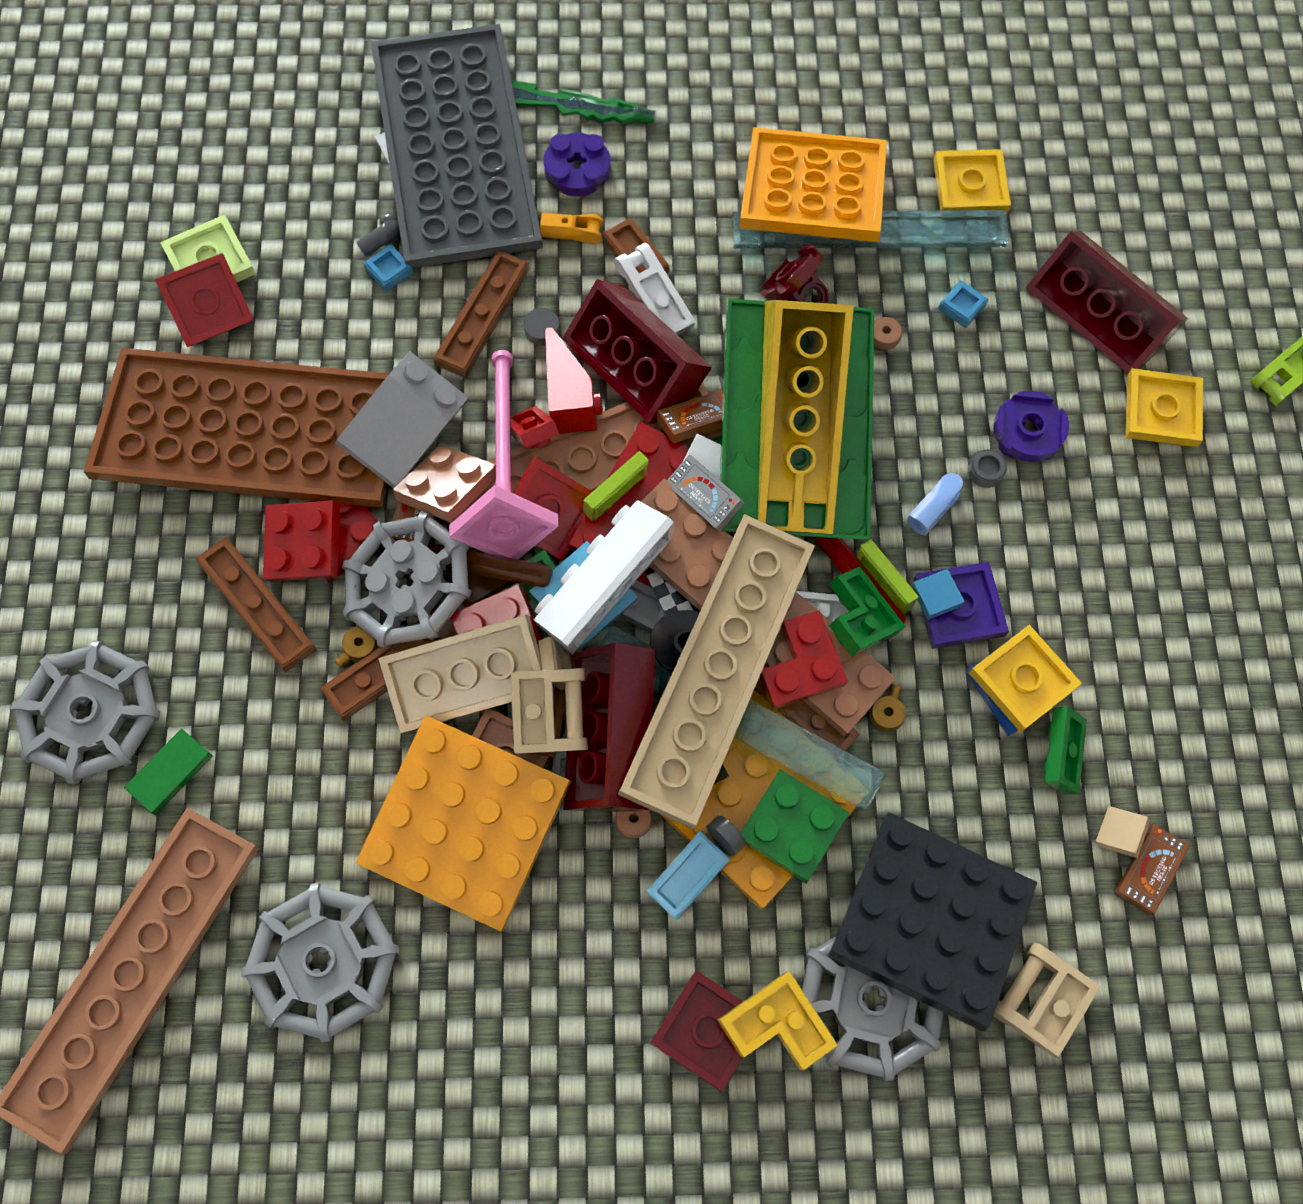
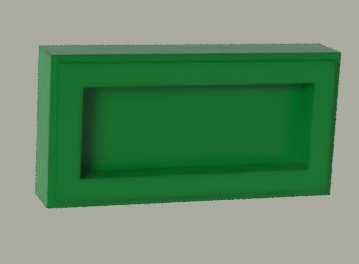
M181 728L130 780L124 789L156 816L213 755Z

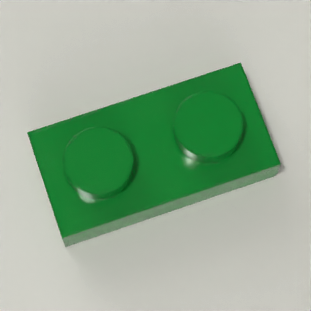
M1068 706L1053 707L1052 721L1048 727L1050 739L1048 758L1044 763L1045 783L1063 794H1079L1087 719Z

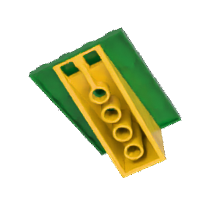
M727 299L720 481L741 498L745 504L722 531L736 532L745 514L790 535L870 540L875 308L784 300ZM800 373H803L804 383L797 386V378Z

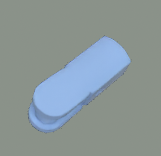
M955 473L944 475L932 489V492H929L909 514L907 524L915 532L926 536L946 511L958 500L963 487L962 478Z

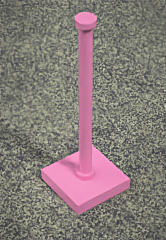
M498 350L492 354V366L495 368L496 485L450 524L449 537L464 542L487 554L519 559L558 527V514L511 493L510 368L513 365V355L509 351Z

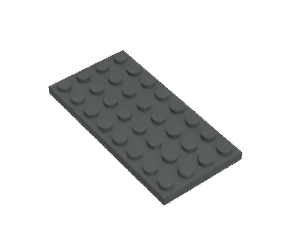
M500 24L372 41L371 48L405 265L417 268L494 256L498 251L508 254L543 248Z

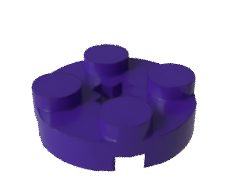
M556 134L551 138L550 146L544 154V173L549 183L551 181L558 187V191L565 195L575 197L590 195L596 191L597 186L603 181L605 184L609 179L611 172L610 153L604 145L603 138L597 134ZM577 160L584 162L577 169L571 163Z
M1022 391L1013 395L1011 399L1000 406L994 419L993 430L995 438L999 442V450L1006 456H1013L1027 462L1052 459L1068 436L1069 421L1067 414L1063 408L1060 411L1052 403L1054 399L1044 393ZM1027 420H1031L1033 425L1039 427L1040 430L1034 433L1029 432L1023 425L1026 424Z

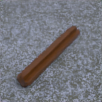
M428 543L427 548L438 554L445 546ZM467 551L468 573L538 587H547L553 576L552 569L545 564ZM452 563L446 565V569L452 570Z

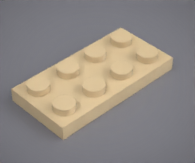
M529 614L378 658L400 734L418 729L425 715L443 722L512 702L511 672L542 670L540 651Z

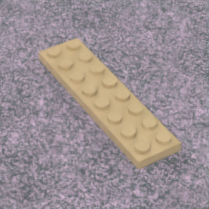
M743 515L618 795L692 829L696 827L815 545L750 516Z

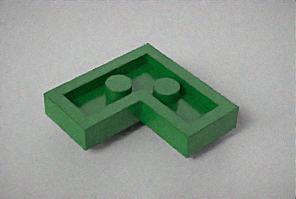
M861 567L837 576L829 584L838 596L841 604L849 611L837 617L829 627L851 657L896 636L906 627Z

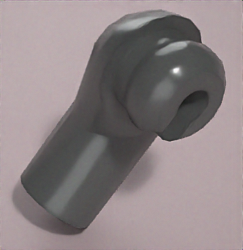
M384 215L380 220L378 228L357 241L358 247L366 257L400 236L399 223L395 215Z

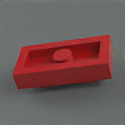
M537 406L510 416V435L524 448L536 449L543 447L551 441V437L559 434L555 421Z

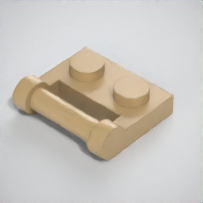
M584 668L511 672L514 754L588 750V738L583 737L581 681H585ZM553 682H565L567 738L555 739Z
M1033 942L1027 952L1028 960L1003 1000L997 1002L993 1016L1015 1029L1053 1058L1060 1056L1101 986L1046 947ZM1046 967L1054 974L1029 1015L1025 1018L1017 1012V1009L1042 968Z

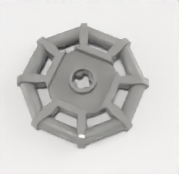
M422 512L416 517L386 523L378 521L373 524L374 529L349 560H344L341 567L345 570L346 606L342 611L344 617L348 621L355 622L377 640V645L382 648L388 649L393 644L430 638L433 641L440 636L439 631L465 599L470 598L472 591L468 587L467 569L469 545L450 538L449 530L434 520V516L431 513ZM415 532L414 541H395L393 536ZM431 536L445 546L438 554L427 548ZM383 544L385 550L371 567L365 565L379 546ZM452 563L453 583H446L443 579V570L446 572V565ZM413 572L411 575V579L414 581L410 587L403 585L400 588L402 577ZM360 576L366 578L365 584L369 590V596L361 599ZM443 595H447L445 600L441 603V605L431 616V610L435 607V605L439 602ZM379 607L388 616L384 624H380L369 614ZM415 616L419 618L420 624L400 627L401 621L407 620L404 617Z
M92 641L89 646L51 658L47 656L39 661L41 663L40 667L19 699L12 702L10 710L15 713L22 751L20 752L22 759L26 763L33 762L66 778L68 784H78L81 779L120 766L127 768L132 764L131 758L154 721H158L160 718V711L156 709L148 677L149 666L144 661L133 660L106 647L103 641ZM85 663V669L79 670L80 674L70 676L69 674L63 675L61 672L62 670ZM105 663L121 672L113 679L100 673L99 670L101 665ZM52 678L55 682L42 702H38V698ZM132 683L139 706H129L128 699L124 695L123 689ZM90 701L93 702L91 707L93 709L92 713L88 717L79 719L80 714L76 711L79 705L86 706ZM35 715H41L45 719L46 727L44 726L45 732L38 736L33 720ZM127 718L135 719V723L120 745L114 739ZM54 742H57L69 748L66 760L48 752L47 749ZM106 746L111 752L83 762V752L97 751Z
M320 883L310 884L308 890L269 912L263 911L259 916L261 922L246 966L241 968L242 977L247 978L266 1017L265 1025L270 1029L278 1027L316 1037L324 1043L330 1042L332 1036L374 1011L379 1013L383 1008L381 1002L395 956L400 953L399 945H394L374 907L375 900L369 895L360 897L321 887ZM324 905L350 911L344 922L323 917ZM307 908L310 909L311 917L291 929L283 924V922ZM362 920L376 946L363 949L353 929ZM274 933L282 936L280 943L282 947L279 956L276 955L274 962H265ZM317 950H320L322 954L330 953L331 959L327 962L328 968L323 972L318 968L311 970L309 965L315 960L313 953ZM365 959H377L368 990H365L357 985L363 974ZM277 974L286 992L278 1001L265 976ZM351 992L355 998L360 1000L331 1017L329 1005ZM296 1000L317 1005L316 1019L289 1011Z
M835 937L816 949L810 948L806 954L808 963L802 991L821 1020L822 1018L819 1014L831 1011L836 1023L845 1033L836 1042L838 1046L825 1055L827 1058L826 1064L832 1068L836 1065L882 1077L883 1081L887 1082L893 1081L894 1075L931 1051L937 1052L942 1045L939 1037L943 1012L927 1005L924 1027L914 1022L917 999L847 965L841 968L828 956ZM825 971L834 976L830 1000L817 1001L822 974ZM872 987L879 989V997L885 998L884 1006H876L875 1011L869 1010L868 1003L862 999L863 993H869ZM908 1031L916 1040L892 1055L888 1042ZM853 1039L877 1045L878 1058L848 1051Z

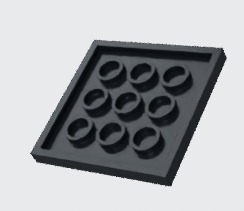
M888 812L881 824L828 956L985 1032L990 1026L1038 882Z

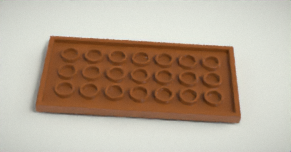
M121 348L84 473L88 479L317 502L333 500L338 503L382 508L387 483L335 442L390 373Z

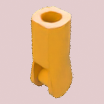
M542 213L540 222L541 237L598 244L602 240V234L599 232V229L603 227L604 220L596 214L565 215Z

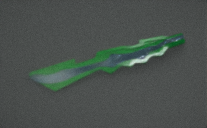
M511 80L516 106L557 107L562 116L579 114L586 120L593 118L601 123L615 121L622 125L638 121L655 123L656 110L640 108L634 103L610 97L609 100L600 99L590 94L561 89L558 93L536 90L537 84Z

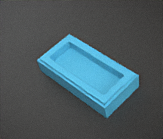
M699 831L646 892L677 920L732 858L703 831Z

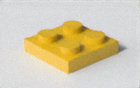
M1002 149L935 152L933 162L940 215L1008 214L1011 202Z
M1132 368L1127 375L1125 438L1198 447L1203 441V378Z
M1030 625L978 663L969 672L1021 733L1082 684Z

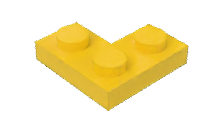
M790 971L785 972L718 1019L735 1049L743 1058L777 1035L799 1070H805L838 1046Z

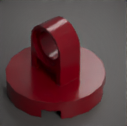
M808 244L797 250L800 257L791 262L786 258L765 280L762 285L765 290L760 291V295L766 301L785 300L788 298L790 301L805 302L804 294L811 287L818 293L817 303H828V289L814 274L822 261V255L813 245Z

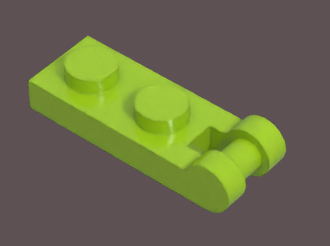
M1303 336L1250 381L1257 390L1262 388L1271 396L1268 400L1276 407L1303 384ZM1277 374L1286 383L1281 386L1272 377Z

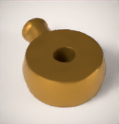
M359 626L349 629L342 638L343 653L335 658L334 662L343 669L351 660L355 662L360 661L378 649L377 640ZM363 642L361 646H357L358 643Z
M890 685L888 695L878 698L869 710L871 723L880 731H895L905 722L906 710L903 703L899 700L902 688L898 685ZM884 712H889L891 716H886Z

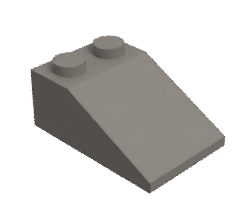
M409 351L385 378L335 443L392 488H395L451 423L469 397Z

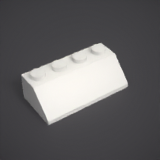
M638 500L631 508L627 505L622 507L611 522L615 525L606 537L601 534L598 535L586 550V553L589 554L588 558L580 567L577 564L572 565L560 580L564 584L555 596H552L550 593L547 594L534 610L538 614L534 619L537 626L573 655L673 539L674 521Z

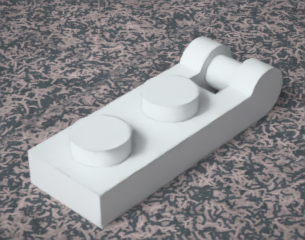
M647 243L637 246L635 252L628 256L624 253L614 259L618 272L626 279L635 296L677 335L694 327L696 321ZM641 264L646 267L647 270L638 273L636 267Z

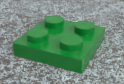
M779 770L740 833L745 840L746 846L807 884L849 815V812L784 771Z

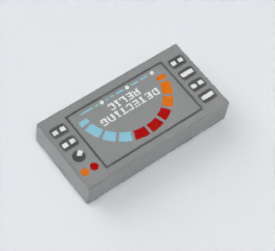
M690 454L667 480L674 492L720 532L745 504L741 498Z

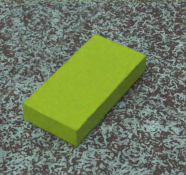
M638 451L584 499L583 513L591 521L597 520L647 475L649 460Z
M872 539L862 544L857 558L905 615L912 610L919 596Z

